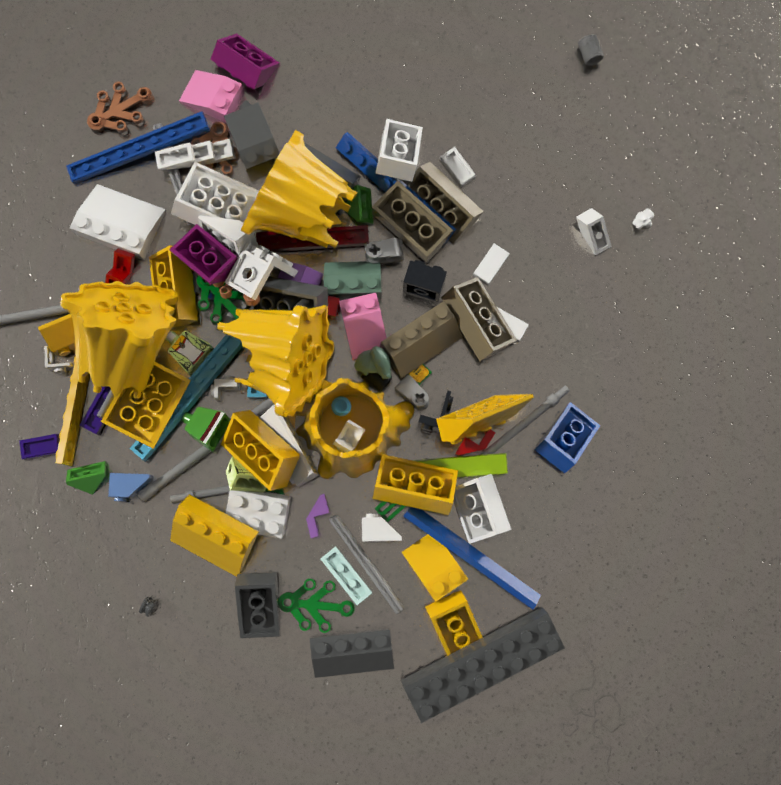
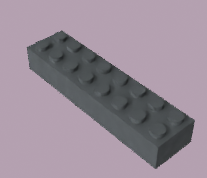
M541 607L402 679L401 682L420 722L423 723L565 649L548 612Z

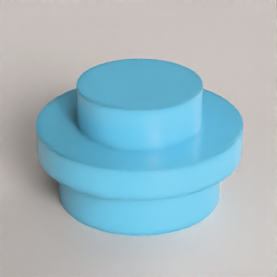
M337 397L332 402V411L338 416H345L351 410V403L346 397Z

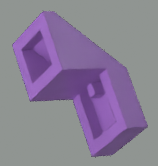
M293 263L292 267L298 270L295 277L280 270L277 277L319 286L324 274L308 266Z
M325 494L319 496L306 518L312 539L320 537L315 518L330 514Z

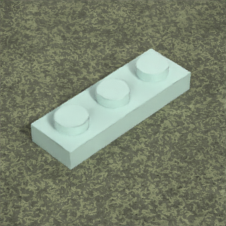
M336 546L321 558L322 562L356 605L372 594V591Z

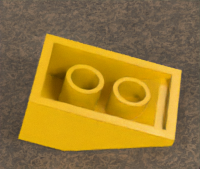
M428 534L402 551V554L435 602L468 580L448 549Z
M461 590L425 606L447 656L483 638L470 606Z

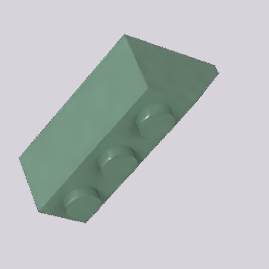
M367 261L324 263V287H328V296L350 299L376 293L377 298H382L381 264H372Z

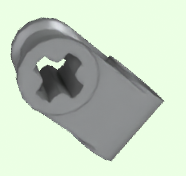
M390 238L370 242L366 247V260L369 263L375 264L402 259L399 239ZM375 250V253H377V255H373V252L371 251Z
M407 374L394 387L397 393L410 402L415 409L424 410L428 407L429 397L427 392L410 375ZM424 397V402L417 403V398L421 399Z

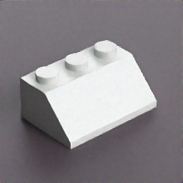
M492 474L478 477L455 487L454 503L469 544L512 530Z

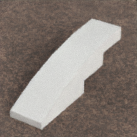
M231 139L215 143L206 141L195 145L186 143L155 152L158 170L192 167L194 162L207 165L235 158Z

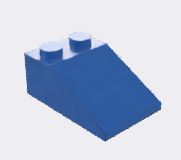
M570 402L534 450L563 473H566L577 463L600 425Z

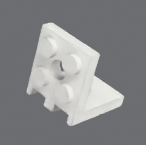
M246 242L224 283L256 300L274 266L293 277L296 276L298 270L292 267L293 263L261 245L257 248ZM252 270V275L247 279V273Z

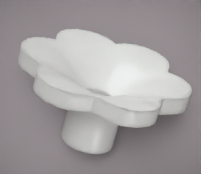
M649 208L639 212L633 220V225L637 229H641L644 226L649 228L652 225L651 219L654 217V213Z

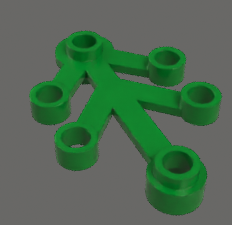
M198 275L197 284L202 289L201 299L198 301L199 310L202 312L209 310L208 297L210 290L215 296L213 313L210 316L211 323L218 325L219 322H222V304L238 319L239 316L236 315L237 308L229 299L245 302L242 296L243 293L232 291V296L224 299L221 297L218 287H215L213 284L210 285L208 282H203V278ZM206 303L207 306L202 308L201 304ZM215 316L220 318L218 321L213 320Z
M306 579L304 585L294 593L286 592L279 597V608L284 612H291L303 631L311 628V621L304 618L298 608H306L319 625V630L322 633L329 632L331 624L322 617L318 610L340 612L345 617L351 616L355 611L354 604L349 600L343 601L341 604L319 602L327 593L335 590V583L333 581H326L323 587L307 600H300L299 598L307 591H311L316 587V582L313 579ZM308 581L313 582L312 588H307L306 583ZM327 583L333 584L332 590L326 589ZM285 599L291 600L290 606L284 604ZM344 605L350 606V612L346 613L343 611ZM303 621H307L309 623L308 628L302 627ZM327 623L329 626L328 630H323L321 625Z

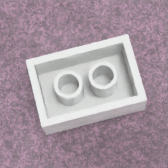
M386 119L376 174L412 182L418 163L423 127Z
M230 490L226 514L259 531L258 535L282 539L286 531L291 496L266 491Z

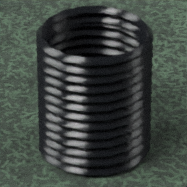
M368 373L367 376L362 374L361 378L374 387V389L381 392L389 384L392 376L390 379H382L378 373Z

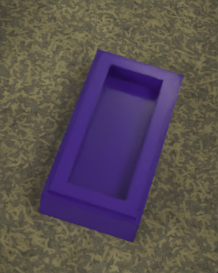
M59 434L19 440L22 460L56 454L60 441Z

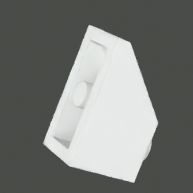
M591 208L576 217L580 232L595 255L612 247L604 217Z
M366 514V517L362 518V542L402 541V536L382 517H378V514Z

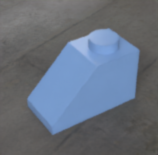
M110 473L108 497L114 498V501L126 502V498H134L137 495L136 493L146 487L153 480V476L150 474Z

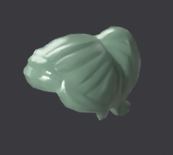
M375 346L372 350L363 351L356 359L354 368L364 375L378 373L382 379L391 378L390 358L383 348Z

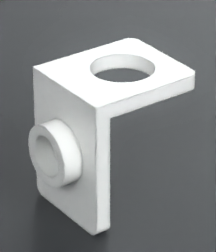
M49 346L44 347L45 368L55 373H65L66 370L74 368L72 363L54 364L53 352Z

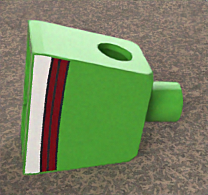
M198 407L193 414L189 412L184 413L182 422L186 424L184 430L192 438L213 452L226 432L230 418L224 412Z

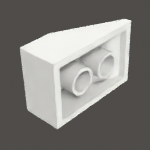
M202 215L198 217L200 226L235 254L237 258L246 242L257 248L259 247L254 236L255 231L250 235L242 232L243 222L240 220Z

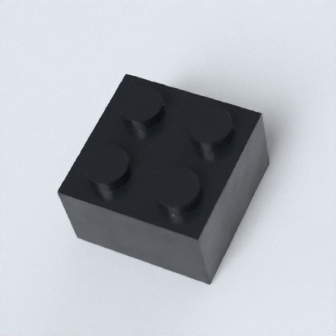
M410 260L403 281V292L439 303L447 271H444L440 266H427L426 263L420 260Z

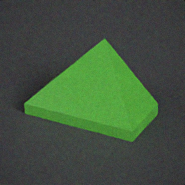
M356 185L353 190L357 192V195L352 201H347V204L351 205L347 213L357 222L372 225L371 188Z
M106 461L68 469L66 484L93 495L106 475Z

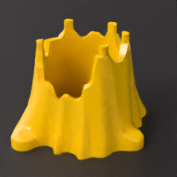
M295 130L268 173L262 188L259 190L248 212L241 231L250 235L255 230H266L302 241L308 240L325 248L328 245L336 248L338 241L332 239L327 233V228H331L333 225H341L342 222L337 217L336 212L340 209L348 212L351 205L344 202L342 197L352 201L356 197L357 192L347 185V181L316 158L305 147L304 135Z
M115 281L113 283L94 282L81 284L79 292L62 294L60 305L69 311L74 325L78 382L85 383L86 376L89 373L94 384L93 391L95 393H100L102 387L108 386L111 388L113 396H117L124 389L133 387V397L136 399L140 398L141 392L146 389L159 350L168 333L176 324V318L172 317L175 308L171 306L177 303L178 293L175 290L162 288L158 285L145 286L139 282L127 285Z
M298 305L293 310L236 309V315L239 316L238 319L229 323L219 322L217 325L218 330H222L224 334L241 340L242 346L249 349L252 355H248L246 362H249L254 371L249 373L248 379L237 377L235 382L266 394L274 403L275 413L278 416L293 417L296 411L302 412L305 402H311L314 393H318L327 373V362L334 352V342L329 340L327 336L329 328L328 306L322 305L308 309Z
M339 378L334 383L324 380L318 393H314L316 396L315 402L311 410L305 414V420L296 429V433L305 439L309 450L319 453L318 473L320 477L331 479L337 473L343 472L351 478H358L362 474L372 471L376 462L381 460L382 454L387 455V450L390 447L400 446V435L410 428L409 421L414 415V406L408 401L400 402L394 406L386 405L384 402V392H372L365 380L357 382L353 379ZM337 397H346L351 403V410L345 416H338L332 411V402ZM351 420L364 428L365 432L353 451L341 452L333 443L338 438L346 422Z

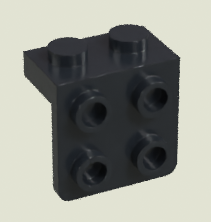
M447 390L440 417L445 416L446 410L450 411L454 398L450 396L451 391ZM420 415L417 426L421 428L420 431L429 434L432 431L440 433L435 418Z

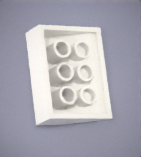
M194 162L174 200L171 214L199 226L198 217L200 215L240 220L244 223L259 190Z
M97 184L77 210L70 229L80 237L115 250L118 248L133 253L136 258L145 260L166 210Z

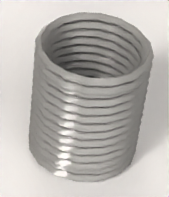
M591 34L580 39L578 46L586 65H594L604 58L596 35Z

